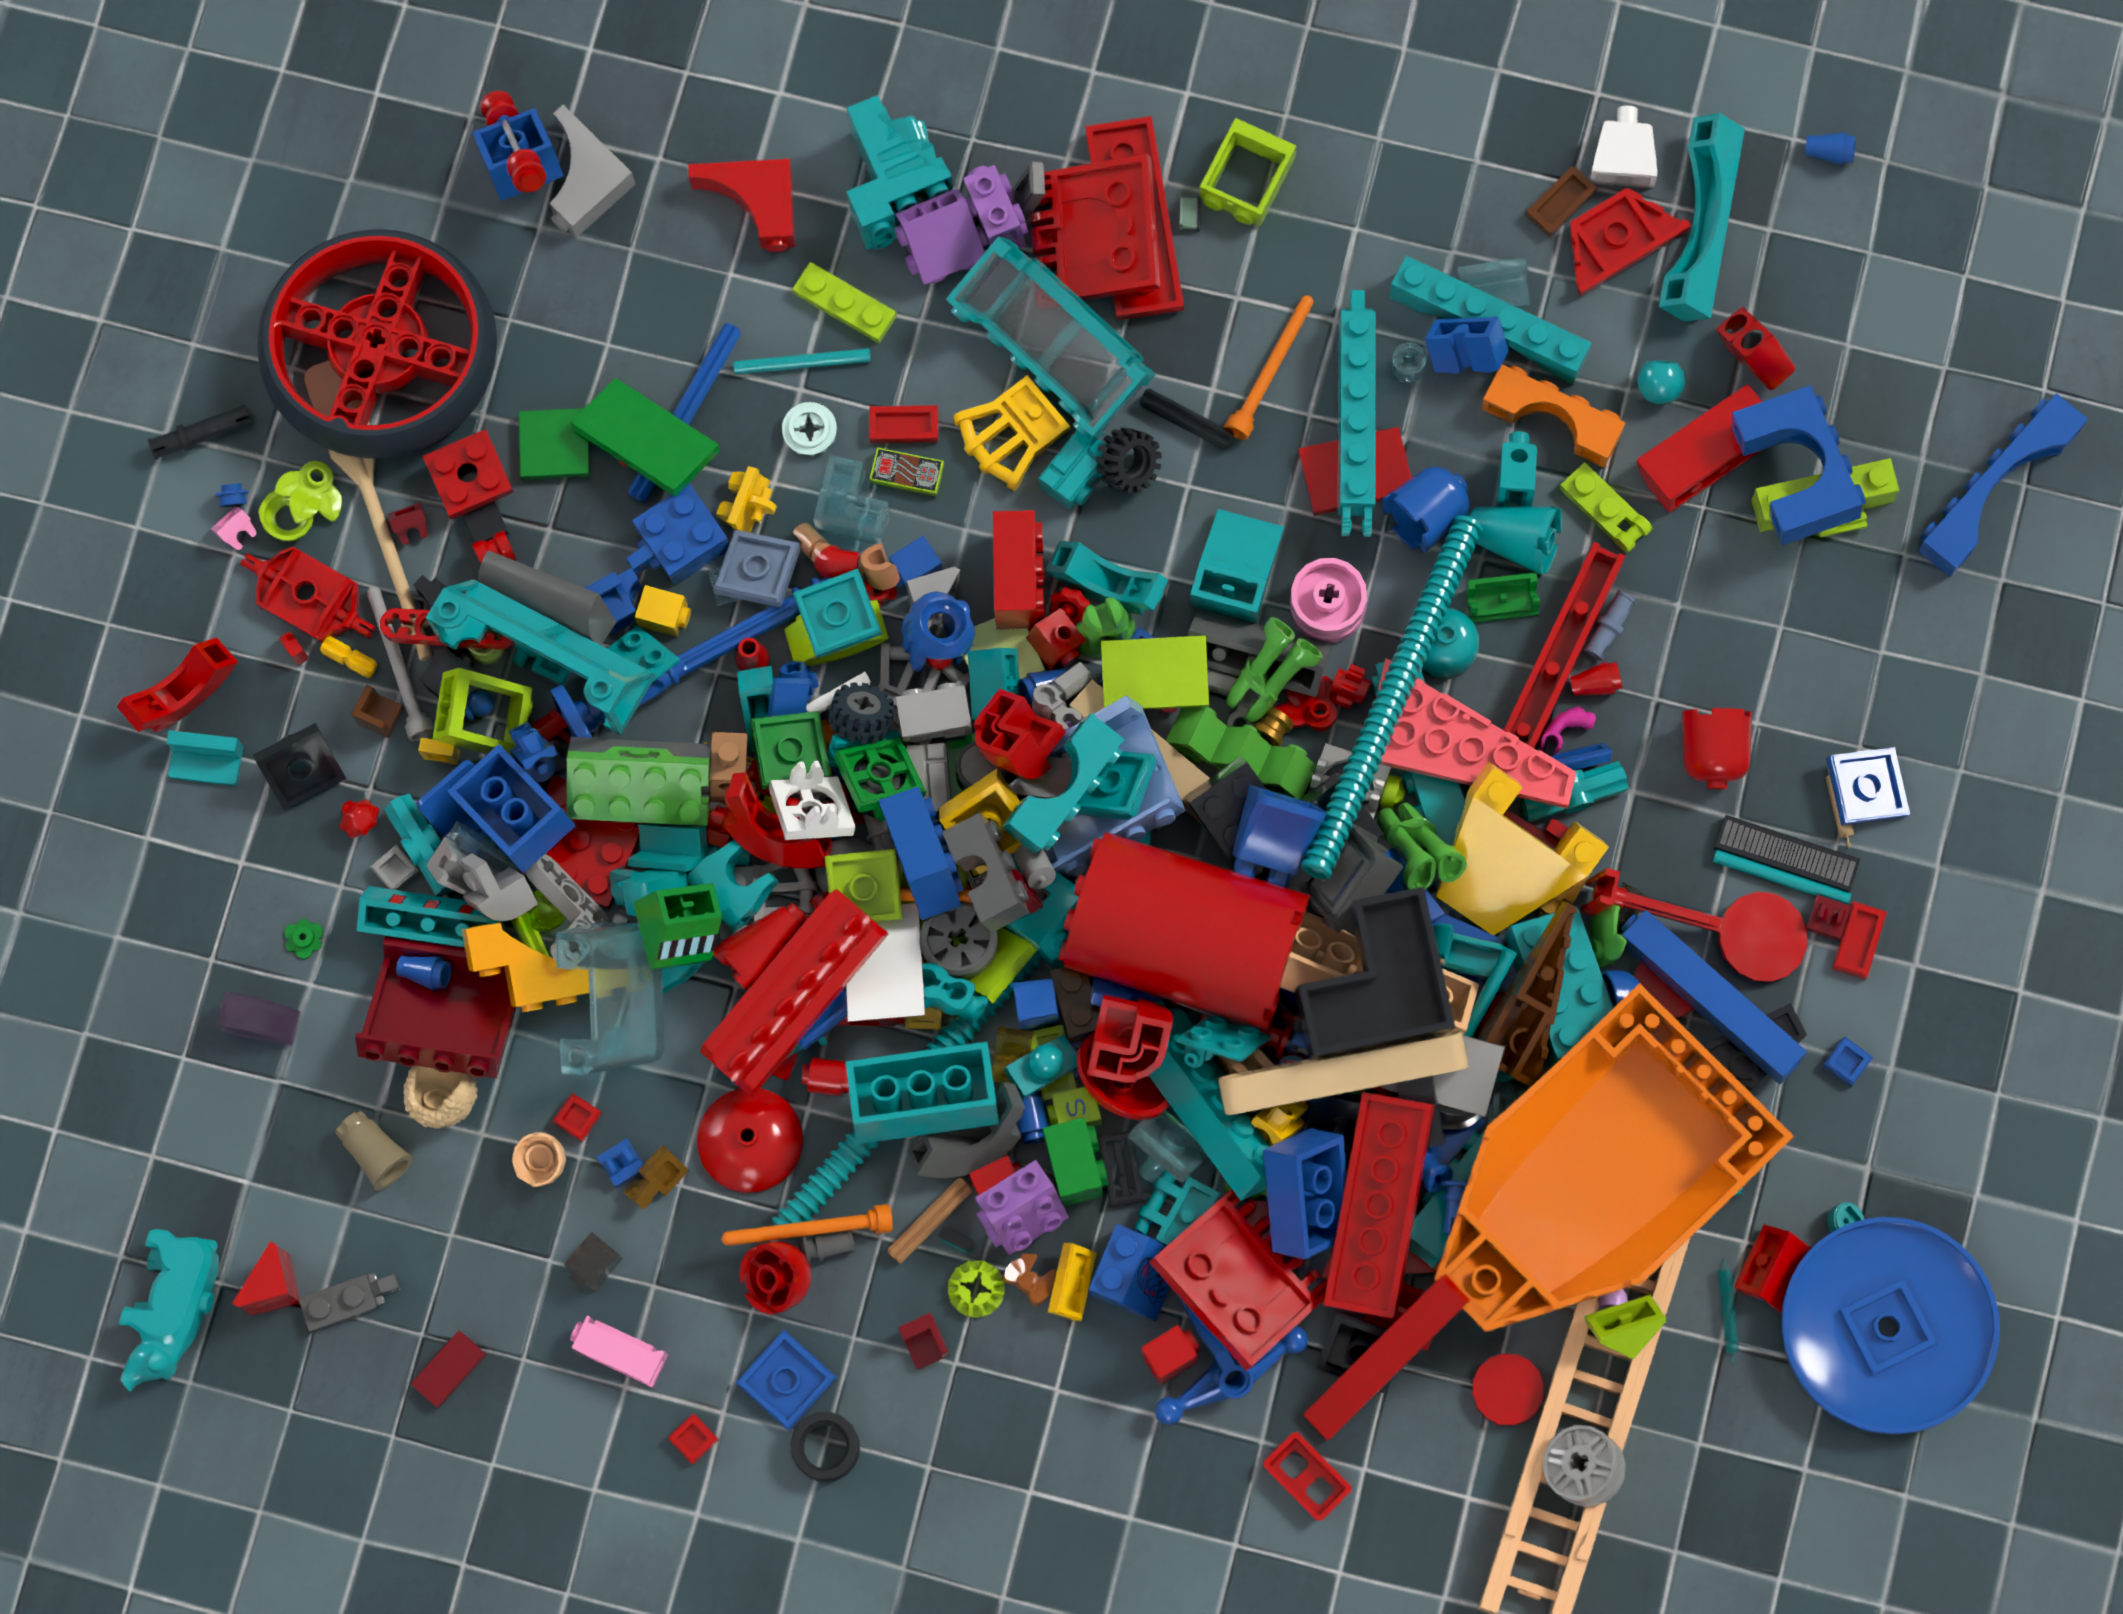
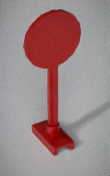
M1606 868L1586 881L1587 887L1594 888L1593 900L1581 906V914L1593 917L1613 905H1619L1620 909L1626 907L1640 912L1647 910L1655 916L1717 932L1718 944L1724 960L1737 974L1754 982L1770 983L1787 977L1801 964L1807 949V929L1801 914L1790 901L1774 893L1753 892L1739 897L1725 910L1723 917L1720 918L1629 893L1627 889L1617 886L1620 871Z

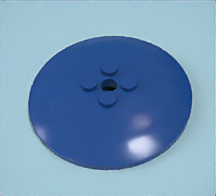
M1878 1217L1853 1222L1835 1230L1820 1240L1804 1256L1795 1269L1785 1292L1782 1305L1781 1332L1787 1359L1794 1375L1807 1394L1821 1408L1840 1421L1858 1429L1882 1434H1906L1926 1430L1943 1423L1964 1409L1976 1397L1988 1379L1996 1360L1999 1347L2000 1320L1996 1299L1986 1275L1980 1265L1962 1245L1949 1235L1927 1224L1904 1218ZM1888 1317L1896 1322L1898 1329L1895 1336L1885 1337L1880 1333L1878 1329L1880 1319Z

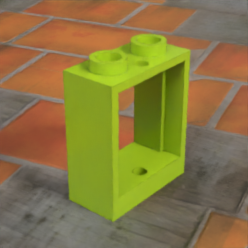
M1235 118L1200 185L1201 200H1203L1207 207L1215 211L1223 209L1234 214V218L1243 224L1251 225L1253 223L1261 226L1296 158V145ZM1236 145L1279 164L1258 207L1215 189Z
M463 668L443 672L432 740L484 754L490 753L500 744L511 756L509 750L516 746L509 731L527 722L533 708V701L531 699L532 688ZM469 685L511 696L504 741L462 730Z

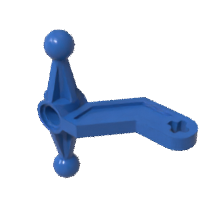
M1175 1292L1188 1318L1213 1357V1361L1210 1367L1178 1398L1165 1397L1157 1402L1155 1408L1156 1418L1162 1424L1174 1425L1181 1420L1185 1410L1226 1400L1227 1398L1245 1396L1251 1390L1256 1380L1284 1353L1296 1354L1306 1348L1308 1343L1306 1331L1299 1326H1295L1246 1371ZM1238 1370V1373L1233 1379L1225 1380L1227 1374H1229L1231 1371Z

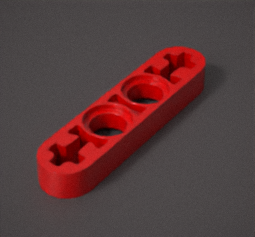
M394 608L389 609L381 616L379 622L380 629L391 642L447 646L440 642L437 635L425 636L421 631L423 623L427 621L426 616L430 610ZM395 618H400L402 624L413 625L412 618H416L414 623L415 635H411L412 631L409 627H399L398 632L393 633L388 624H393ZM485 633L484 640H481L480 643L473 639H467L460 642L458 647L500 650L510 647L514 642L504 636H501V640H496L493 633Z

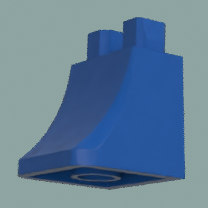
M1249 785L1232 854L1236 857L1233 872L1254 878L1258 865L1269 868L1265 882L1286 888L1291 876H1297L1306 852L1324 821L1326 812L1315 804Z

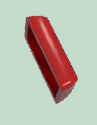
M1293 1432L1263 1463L1264 1468L1317 1521H1322L1352 1490L1351 1485L1298 1432ZM1296 1451L1307 1461L1308 1466L1297 1478L1292 1479L1281 1469L1280 1464L1290 1453ZM1322 1477L1333 1487V1493L1322 1504L1318 1505L1306 1494V1489L1317 1478Z

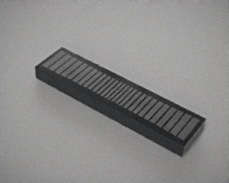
M1729 815L1724 817L1714 850L1719 849L1846 892L1851 890L1860 862L1859 858Z

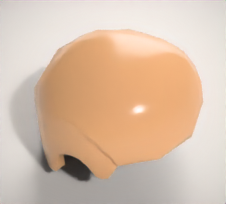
M534 1132L524 1136L516 1144L512 1163L519 1179L532 1187H540L555 1182L563 1173L566 1155L563 1146L555 1137L543 1132Z

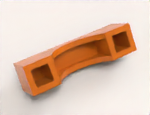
M1501 365L1483 399L1481 410L1510 424L1530 413L1543 412L1552 414L1561 419L1570 429L1574 440V454L1602 468L1606 467L1626 424L1621 421L1620 416L1610 410L1604 409L1600 411L1589 406L1590 403L1583 397L1578 395H1571L1570 397L1560 392L1559 388L1553 383L1546 380H1541L1540 382L1528 377L1526 371L1513 365L1509 367Z

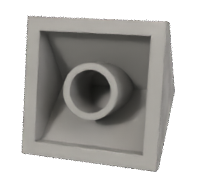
M951 567L908 580L907 598L910 607L924 594L933 591L943 592L955 598L960 588V569ZM941 613L932 615L928 620V629L933 636L942 622Z

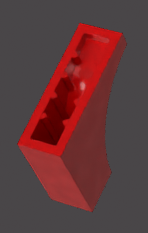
M790 159L688 164V176L692 189L718 192L731 198L747 211L757 227L761 249H767L771 252H782L787 250V247H795L793 180Z

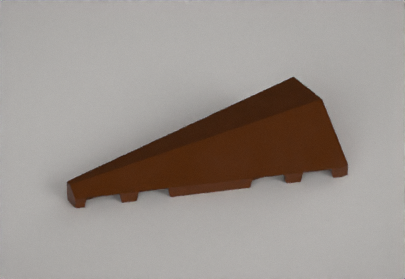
M1562 901L1476 1038L1504 1046L1499 1070L1530 1087L1540 1079L1544 1059H1547L1549 1050L1547 1043L1551 1025H1554L1565 972L1563 969L1566 950L1570 948L1571 943L1569 935L1573 915L1577 913V908L1565 901Z

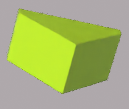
M1647 1295L1585 1315L1584 1321L1600 1344L1634 1359L1666 1323V1316L1651 1295Z

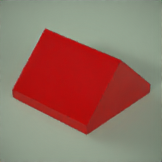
M270 1241L232 1304L253 1316L300 1303L290 1254Z

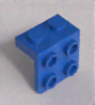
M465 760L417 802V807L443 839L446 837L479 852L492 840L447 792L475 766L470 760Z

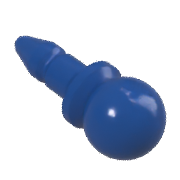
M483 689L471 692L467 698L464 718L466 716L469 721H472L475 716L483 717L488 715L494 707L493 696Z

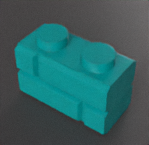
M1077 430L1039 476L1038 484L1040 489L1052 498H1055L1069 510H1072L1077 503L1082 506L1093 492L1090 486L1098 477L1101 478L1103 476L1097 473L1096 468L1102 465L1096 462V456H1102V452L1098 451L1099 445L1106 446V444L1099 438L1097 439L1091 435L1087 438Z

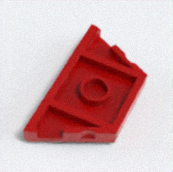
M1625 188L1572 220L1569 230L1579 296H1583L1688 232L1691 228L1690 223L1685 219L1680 221L1664 212L1665 208L1654 202L1644 200L1640 194L1629 188Z

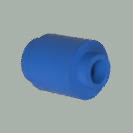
M1037 1091L1022 1100L1025 1110L1021 1119L1016 1123L1021 1134L1019 1140H1023L1026 1145L1044 1141L1043 1128L1049 1126L1044 1099L1039 1096Z

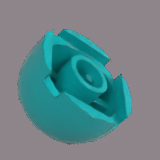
M1446 608L1447 614L1442 617L1443 623L1439 626V632L1435 635V641L1431 645L1430 652L1426 654L1427 659L1422 663V669L1432 677L1451 679L1464 674L1474 663L1479 652V635L1474 622L1465 613L1454 608Z

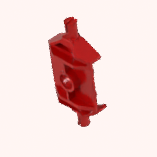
M291 547L280 551L269 561L264 560L262 562L249 553L245 554V559L241 560L240 565L254 572L258 577L256 604L259 609H265L316 638L320 644L323 643L326 637L336 638L349 629L357 631L368 639L372 636L371 632H375V625L359 617L360 587L358 584L297 548ZM309 584L315 587V593L311 599L300 600L297 598V591L301 586Z

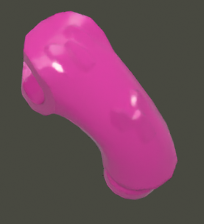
M1580 706L1558 714L1540 736L1539 749L1542 751L1545 741L1550 740L1556 745L1554 755L1558 754L1563 745L1561 732L1567 727L1574 728V726L1578 728L1580 726L1587 730L1592 729L1596 716L1592 712L1584 711Z

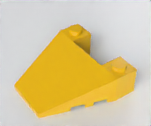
M1488 761L1467 792L1465 806L1461 819L1458 821L1455 831L1456 835L1452 844L1466 858V869L1453 882L1445 883L1440 880L1436 897L1488 933L1496 935L1589 876L1609 846L1602 839L1574 821L1553 850L1505 817L1503 814L1523 787L1517 780Z

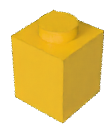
M645 585L635 619L639 627L678 637L680 629L686 628L688 625L691 609L687 608L688 604L685 596Z

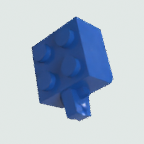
M689 483L676 497L670 495L632 520L635 530L642 540L637 543L639 549L627 557L626 561L630 568L633 569L635 575L650 566L653 570L661 567L674 585L682 582L725 554L729 541Z

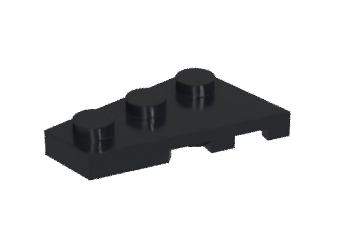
M1791 1003L1766 1015L1798 1044L1807 1036ZM1724 1035L1703 1045L1749 1092L1767 1075L1765 1071Z

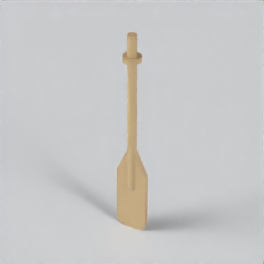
M328 360L309 368L305 373L304 382L313 408L329 417L342 379L333 370ZM351 401L346 408H358L362 401ZM328 449L331 459L360 487L402 609H417L373 485L376 458L353 457ZM412 618L413 625L401 623V627H409L411 629V635H415L414 623L416 618ZM425 621L421 628V631L425 636L426 634L424 628H426L429 625L428 621ZM415 644L420 661H427L433 657L430 645Z

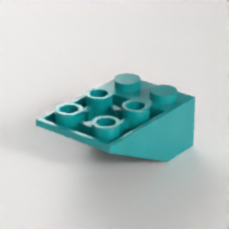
M1218 509L1191 589L1190 606L1257 624L1284 526Z

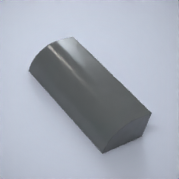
M489 550L486 552L479 569L478 582L599 645L603 644L616 624V620L599 593Z
M1198 608L1188 632V636L1206 635L1208 668L1236 676L1241 674L1242 668L1246 666L1249 659L1252 662L1255 660L1266 641L1264 625ZM1295 634V638L1266 671L1269 680L1297 639L1307 640L1322 653L1323 658L1314 667L1300 669L1283 688L1316 697L1332 644Z

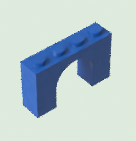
M1811 385L1732 412L1731 428L1743 456L1778 444L1795 443L1812 450L1822 463L1824 472L1814 485L1803 491L1770 502L1769 517L1781 545L1860 519L1862 505L1866 503L1861 486L1859 484L1854 485L1850 475L1853 471L1848 456L1846 454L1841 455L1837 447L1840 443L1838 433L1834 425L1828 426L1824 417L1827 414L1824 401L1820 395L1815 396Z

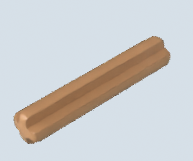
M958 1178L888 1248L889 1255L896 1262L903 1263L972 1193L970 1185L962 1178Z

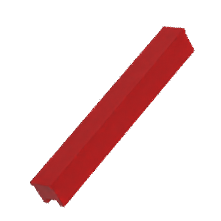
M1596 542L1592 544L1504 728L1505 732L1509 731L1519 737L1520 741L1534 749L1625 559V555L1621 553L1619 555L1601 548L1600 544Z

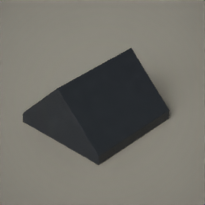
M1337 1310L1317 1368L1341 1377L1388 1329ZM1387 1384L1379 1392L1384 1394Z

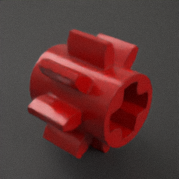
M1350 664L1348 671L1341 668L1338 669L1330 689L1331 693L1337 695L1335 704L1347 709H1351L1353 702L1360 705L1363 704L1371 684L1370 680L1364 678L1366 669L1354 664Z

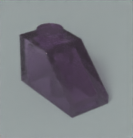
M224 991L216 1025L224 1033L293 1046L301 1012L259 997Z

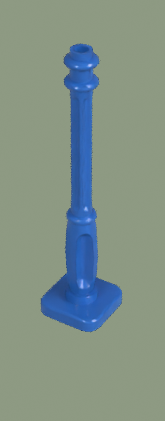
M813 577L810 581L811 585L809 586L826 581L827 579L823 578L819 580L818 578ZM794 587L791 591L792 595L783 600L781 608L770 606L677 655L680 658V662L652 682L638 708L659 696L670 686L677 685L679 678L738 648L739 643L744 638L755 639L800 615L793 592L800 589ZM563 685L550 690L553 705L557 713L567 724L566 729L570 736L593 738L591 733L597 730L596 725L605 723L606 716L603 711L592 706L587 700L583 702L580 699L573 703Z

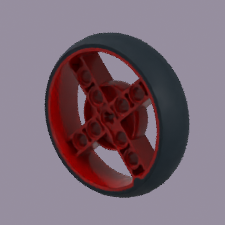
M386 229L355 231L339 235L312 248L296 260L281 276L268 297L260 319L257 345L259 369L265 388L275 407L299 433L312 442L331 451L353 457L374 459L403 456L425 449L444 439L456 430L477 407L490 383L495 366L497 352L495 318L487 295L476 277L463 262L442 246L428 239L401 231ZM387 264L376 294L355 298L345 304L339 311L305 301L319 286L338 274L362 266ZM425 272L442 281L462 303L470 325V350L428 338L423 320L412 308ZM405 279L408 281L403 287L393 286L397 280ZM389 309L397 311L392 317L386 318L381 316L384 311ZM310 321H320L316 328L309 329L305 327ZM344 330L353 331L347 338L337 337ZM286 337L327 350L328 360L333 370L342 379L329 417L310 406L294 388L284 359ZM378 341H383V345L378 344L377 348H372V344L377 345ZM406 350H417L413 357L406 358L402 356ZM439 359L450 360L444 367L434 366ZM364 370L374 371L368 378L358 377ZM416 376L451 386V389L438 402L415 416L389 424L367 425L378 395L398 390L410 383ZM351 401H362L358 408H346Z

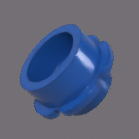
M239 483L221 485V492L215 493V497L219 498V507L241 506L247 504L246 495L249 491L242 490V484Z

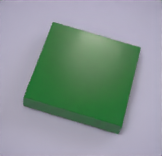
M584 408L519 411L520 477L522 480L590 477L589 440L572 430L570 423Z
M819 711L750 720L749 724L761 789H768L771 780L790 779L791 770L799 762H804L807 774L812 763L819 761L824 777H831Z

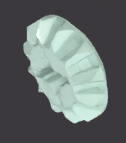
M814 402L801 403L793 407L783 420L782 434L787 446L798 455L806 454L813 457L817 453L826 452L831 443L835 442L837 431L835 418L830 410L821 404ZM808 417H810L814 428H820L819 431L814 432L812 441H809L806 433L800 432V430L806 428Z

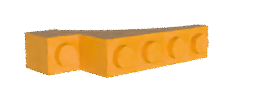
M501 923L461 929L469 971H479V977L501 973L500 967L504 966L511 1006H521L522 1012L542 1009V1002L555 999L557 1005L578 1002L577 995L590 993L591 999L612 995V988L625 986L626 992L646 988L645 982L655 980L653 970H650L649 966L602 969L577 965L573 969L567 970L557 964L552 957L535 951L502 930Z

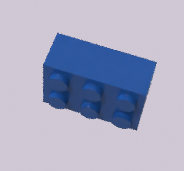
M500 744L447 791L462 810L523 874L575 827L561 807Z
M917 786L879 800L892 842L921 920L960 907L961 903L958 892L964 890L954 859L943 836L942 827L938 823L931 798L923 799L920 788Z
M1310 1128L1263 1149L1272 1252L1302 1259L1309 1258L1334 1246L1347 1179L1343 1135Z

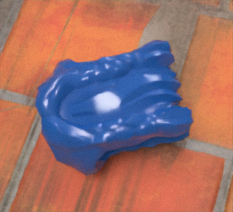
M933 591L924 594L912 604L909 613L906 614L902 622L901 635L904 640L901 645L905 648V653L911 654L909 663L912 665L915 673L922 671L926 658L938 660L953 658L952 661L955 666L965 659V656L973 646L972 642L975 636L974 625L970 618V607L966 601L956 600L953 596L946 593ZM934 614H942V623L947 637L945 639L933 636L928 629V620Z

